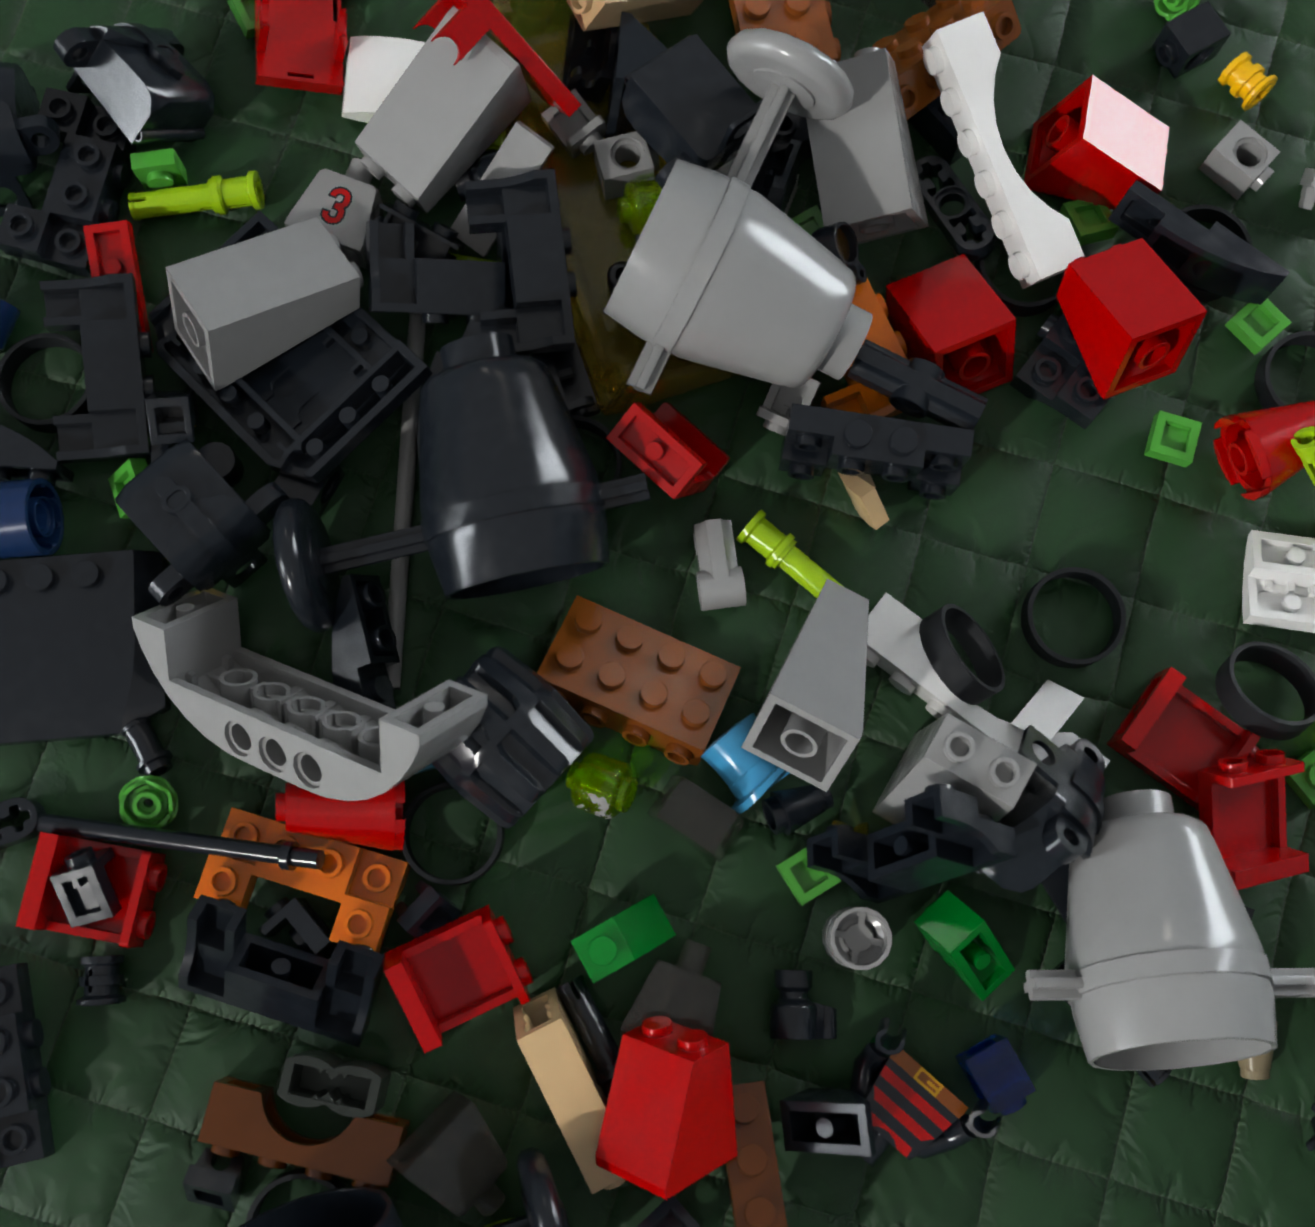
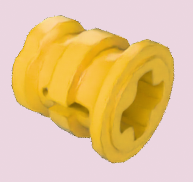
M1247 51L1233 59L1218 78V82L1222 86L1229 85L1231 87L1229 93L1233 97H1241L1244 100L1241 105L1244 111L1251 109L1271 91L1278 80L1275 74L1268 77L1265 76V68L1260 63L1253 64L1251 62L1252 56Z

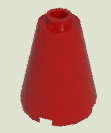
M1315 400L1231 414L1220 418L1215 423L1214 429L1221 427V437L1213 440L1218 463L1231 485L1240 483L1247 490V492L1240 494L1245 499L1255 501L1265 497L1304 469L1300 457L1291 444V439H1295L1293 435L1300 429L1309 426L1315 427Z
M405 781L381 795L357 801L325 798L287 782L285 783V792L276 793V822L285 821V831L389 851L403 850L405 837V819H403Z

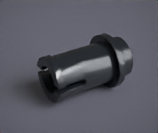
M149 718L136 719L122 728L121 733L125 736L139 763L136 767L139 774L161 776L173 767L170 761L173 755L170 750H164Z

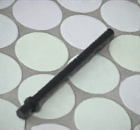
M46 813L39 814L36 830L39 832L279 864L280 869L289 871L295 870L296 867L320 870L325 861L323 850L302 848L298 842L285 841L280 845Z

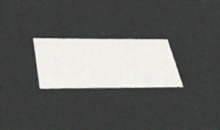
M1047 680L1011 724L1023 731L1032 725L1051 741L1084 700V697Z

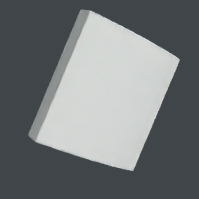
M385 36L350 37L341 117L368 123L426 42Z
M1257 530L1250 531L1247 538L1243 571V624L1315 633V538Z

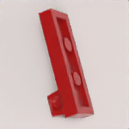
M128 220L83 226L91 277L132 273L136 282L139 324L142 327V331L150 332L132 223Z

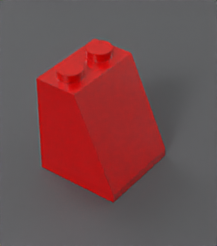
M1091 75L1033 124L1024 182L1033 191L1071 200L1090 202L1096 206L1103 205L1115 210L1136 180L1159 195L1164 185L1163 178L1169 127L1099 78Z
M1143 238L1123 245L1117 244L1103 252L1075 259L1065 269L1064 277L1056 294L1098 394L1103 400L1175 373L1207 313L1204 306Z
M965 254L886 285V304L889 313L887 318L893 330L899 331L903 336L907 347L906 357L908 360L917 357L931 361L944 371L946 379L977 394L1013 380L1016 318Z
M653 1016L645 1019L642 1025L622 1035L595 1160L597 1166L667 1200L738 1156L730 1048L728 1042L709 1036L704 1030L690 1029L672 1022L670 1018L665 1016Z

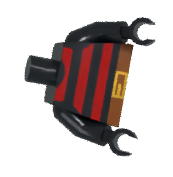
M882 1018L878 1024L876 1037H873L853 1062L850 1089L870 1102L876 1149L875 1155L860 1157L873 1167L890 1145L894 1146L908 1160L915 1157L926 1159L954 1150L975 1139L977 1136L981 1138L993 1137L997 1133L1002 1117L999 1116L993 1121H986L980 1117V1115L987 1111L989 1102L985 1099H980L975 1103L970 1115L964 1114L968 1107L903 1050L907 1029L904 1028L898 1036H890L886 1034L890 1018Z

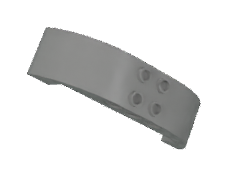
M213 588L202 590L201 592L194 590L185 594L173 604L168 606L158 605L132 616L133 629L154 675L168 697L202 735L223 751L239 760L325 798L342 801L367 800L389 791L451 752L468 739L481 721L488 706V694L448 679L401 707L393 709L241 647L237 598Z

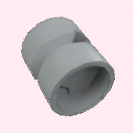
M844 907L835 911L826 920L822 930V943L826 953L834 962L854 970H869L879 966L888 957L892 947V932L887 920L879 912L868 907Z

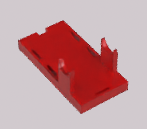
M255 0L256 85L341 95L344 87L343 60L348 44V13H346V8H341V0ZM333 9H335V21H333Z
M438 0L413 28L429 25L436 29L443 17L454 5L458 9L457 13L431 40L433 41L439 37H448L454 41L458 51L454 66L486 34L519 63L525 81L544 102L552 107H556L569 118L582 105L490 0Z

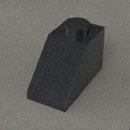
M807 1088L780 1100L785 1151L870 1157L876 1154L870 1102L853 1090Z

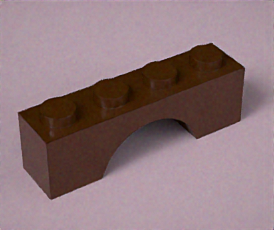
M226 1076L214 1081L198 1142L211 1144L210 1151L217 1155L239 1157L240 1153L243 1152L259 1156L257 1162L266 1167L285 1169L288 1163L306 1168L304 1174L311 1178L333 1180L334 1175L353 1179L351 1184L353 1187L364 1186L380 1190L381 1186L388 1188L396 1179L410 1120L376 1112L371 1116L354 1118L343 1132L327 1138L307 1137L297 1133L284 1122L275 1104L273 1087Z
M765 1081L732 1085L738 1156L725 1164L731 1195L734 1227H788Z

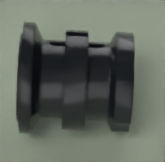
M124 955L80 957V965L84 966V976L79 977V987H84V996L76 1000V1005L97 1006L127 1002V997L119 994V984H124L125 974H120V964L124 962Z

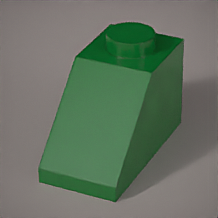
M949 890L935 902L931 903L924 910L923 914L914 921L929 945L982 1002L1015 971L1014 966L985 920Z
M652 894L570 942L594 984L671 939L676 933L655 895Z

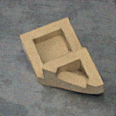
M838 472L856 511L868 525L877 530L890 520L870 474L850 476Z

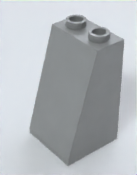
M454 5L443 17L355 140V144L364 155L360 160L361 164L378 180L385 175L395 184L391 190L406 206L412 208L416 203L425 213H428L532 101L519 63L486 34L455 66L453 64L457 59L458 51L454 41L448 37H439L431 41L457 13L458 9Z
M879 47L863 48L855 52L854 57L839 62L833 60L844 70L853 86L854 95L851 108L847 113L834 120H812L806 118L824 227L837 222H846L855 232L858 244L928 227L895 61L886 48L880 49Z
M317 217L165 267L175 330L215 391L230 385L359 309L360 288L364 285L363 276L357 264L353 261H348L342 252L336 235L333 232H327Z
M829 579L826 580L741 747L826 792L863 734L869 599Z
M947 713L914 734L872 812L893 825L905 820V799L925 792V788L929 785L945 783L953 785L957 791L977 797L978 814L989 815L993 818V821L998 822L1015 807L1037 763Z

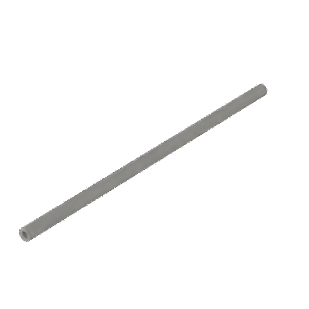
M416 240L414 241V252L419 244ZM409 314L407 347L423 361L426 323H422V315ZM422 385L403 402L393 531L412 527L418 416ZM410 556L391 560L388 615L392 630L396 636V647L400 659L399 663L386 667L393 690H399L401 686Z

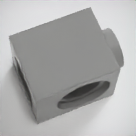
M1240 120L1211 151L1199 167V170L1238 200L1249 187L1257 192L1275 172L1269 165L1280 151Z
M637 131L593 141L594 164L605 200L629 195V190L633 193H636V189L640 188L644 189V191L647 190L645 187L646 182H648L647 179L654 177V171L660 170L658 153L650 145H647V142ZM624 161H632L636 163L635 166L629 168L623 167L619 164ZM640 179H641V180H642V179H645V180H646V181H644V182H642V183H637Z

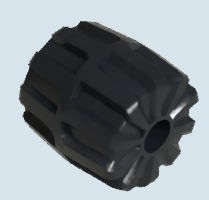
M496 646L491 648L485 655H481L475 660L464 676H459L454 681L488 694V706L481 721L468 739L432 764L460 795L498 825L508 829L514 826L589 746L594 734L588 724L548 681L507 649Z

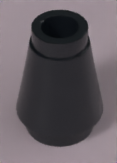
M812 784L773 791L770 793L769 798L762 800V811L765 820L775 835L783 832L786 835H790L834 806L830 790L828 789L826 792Z

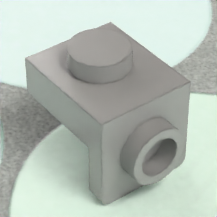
M574 88L570 92L582 105L570 118L552 106L541 114L544 123L572 159H575L581 153L584 156L593 153V141L604 139L603 136L606 134V122L601 115L596 116Z
M811 378L804 385L796 388L772 383L762 406H759L756 415L765 419L763 423L765 428L785 436L792 403L812 406L822 382Z

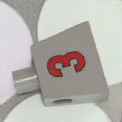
M353 158L345 175L326 168L319 170L287 216L284 224L287 227L317 217L327 232H333L336 235L342 252L348 261H353L357 266L368 269L366 268V222L375 220L378 215L383 216L384 210L379 207L383 201L379 190L370 185L373 175L361 164V159Z

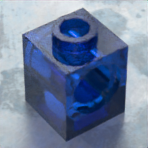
M995 1033L955 1056L978 1099L987 1100L989 1102L987 1110L993 1114L1001 1112L1005 1116L1018 1111L1027 1104L1025 1097L1036 1091L1007 1037Z

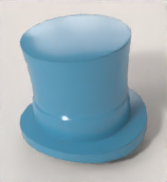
M755 713L746 716L725 731L701 755V758L724 780L737 799L731 808L737 815L749 809L773 785L790 774L741 748L756 719Z

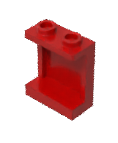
M634 402L606 437L610 443L673 500L704 492L730 461V457L669 402L662 403L654 414L640 402Z
M1171 666L1154 675L1107 745L1196 810H1199L1198 769L1218 765V759L1225 757L1245 759L1255 757V751L1260 750L1256 744L1261 736L1243 729L1184 687L1182 684L1187 677Z
M1282 750L1255 751V757L1247 759L1225 757L1218 759V765L1198 769L1199 820L1208 826L1237 890L1309 872V853L1287 847L1285 776L1304 772V762L1285 757V752Z
M40 832L15 927L65 933L117 943L119 946L126 948L143 947L145 939L150 938L155 927L156 913L152 911L156 892H160L166 882L168 871L167 865L164 864L166 854L73 836ZM89 846L93 848V851L112 847L115 857L104 867L122 909L114 917L71 928L49 877L65 864L64 858L76 850Z
M489 904L384 953L383 971L424 1053L442 1046V1033L514 998L518 997L521 1005L530 1002L528 985L534 983L530 969L523 956L517 959L514 958L508 945L515 942L510 927L503 915L495 918Z

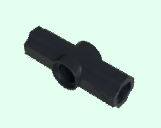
M867 339L860 348L847 375L848 378L889 397L891 405L900 412L915 418L927 416L950 427L973 430L988 401L987 398L946 379L944 371L931 361L917 357L908 360Z

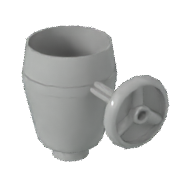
M767 28L744 29L733 36L728 42V65L738 80L763 100L727 175L677 158L606 305L604 312L646 341L626 384L634 387L633 389L641 393L644 392L650 396L652 395L671 354L688 361L791 388L804 385L817 370L839 380L851 366L867 336L873 314L852 304L856 292V277L853 271L762 194L751 189L787 112L812 120H834L847 113L852 105L854 90L844 70L825 53L787 33Z
M1144 789L1121 792L1105 797L1103 799L1105 807L1102 827L1099 834L1095 836L1090 858L1083 859L1080 856L1069 864L1065 970H1027L1025 972L1027 982L1023 983L1024 992L1029 993L1030 1001L1067 1000L1068 1004L1071 1005L1072 1016L1087 1061L1091 1066L1099 1069L1151 1071L1210 1066L1264 1055L1278 1048L1275 998H1315V968H1270L1267 955L1264 953L1260 939L1208 826L1199 819L1175 813L1172 797L1168 792Z

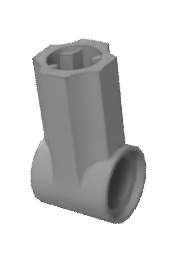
M719 518L694 524L693 537L699 572H696L701 611L746 606L744 574L742 567H738L731 520Z

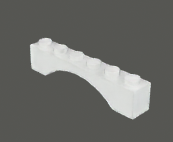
M984 11L937 29L922 46L925 68L936 80L941 92V106L945 114L951 117L958 133L957 142L963 156L968 158L975 174L974 183L976 190L986 200L991 212L993 231L1003 241L1008 253L1009 269L1014 278L1019 280L1022 289H1025L1064 272L1069 263L1079 257H1085L1070 219L1050 208L1030 190L1016 172L1003 147L996 123L994 107L995 74L1001 52Z
M886 592L868 615L866 665L872 668L878 665L891 675L888 680L894 687L906 695L915 693L927 702L926 710L936 719L948 713L1018 753L1024 731L1007 721L995 717L978 705H970L963 702L946 687L933 669L924 651L919 632L922 619ZM1057 732L1051 742L1060 748L1064 744L1070 746L1081 738L1073 732ZM1033 743L1034 753L1040 761L1049 756L1041 746ZM1103 756L1106 768L1110 760Z

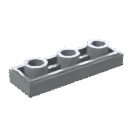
M519 120L515 122L480 180L501 179L524 174L532 170H541L555 149V146ZM465 204L451 228L459 233L457 236L459 240L485 257L495 244L497 233L469 234L467 207Z

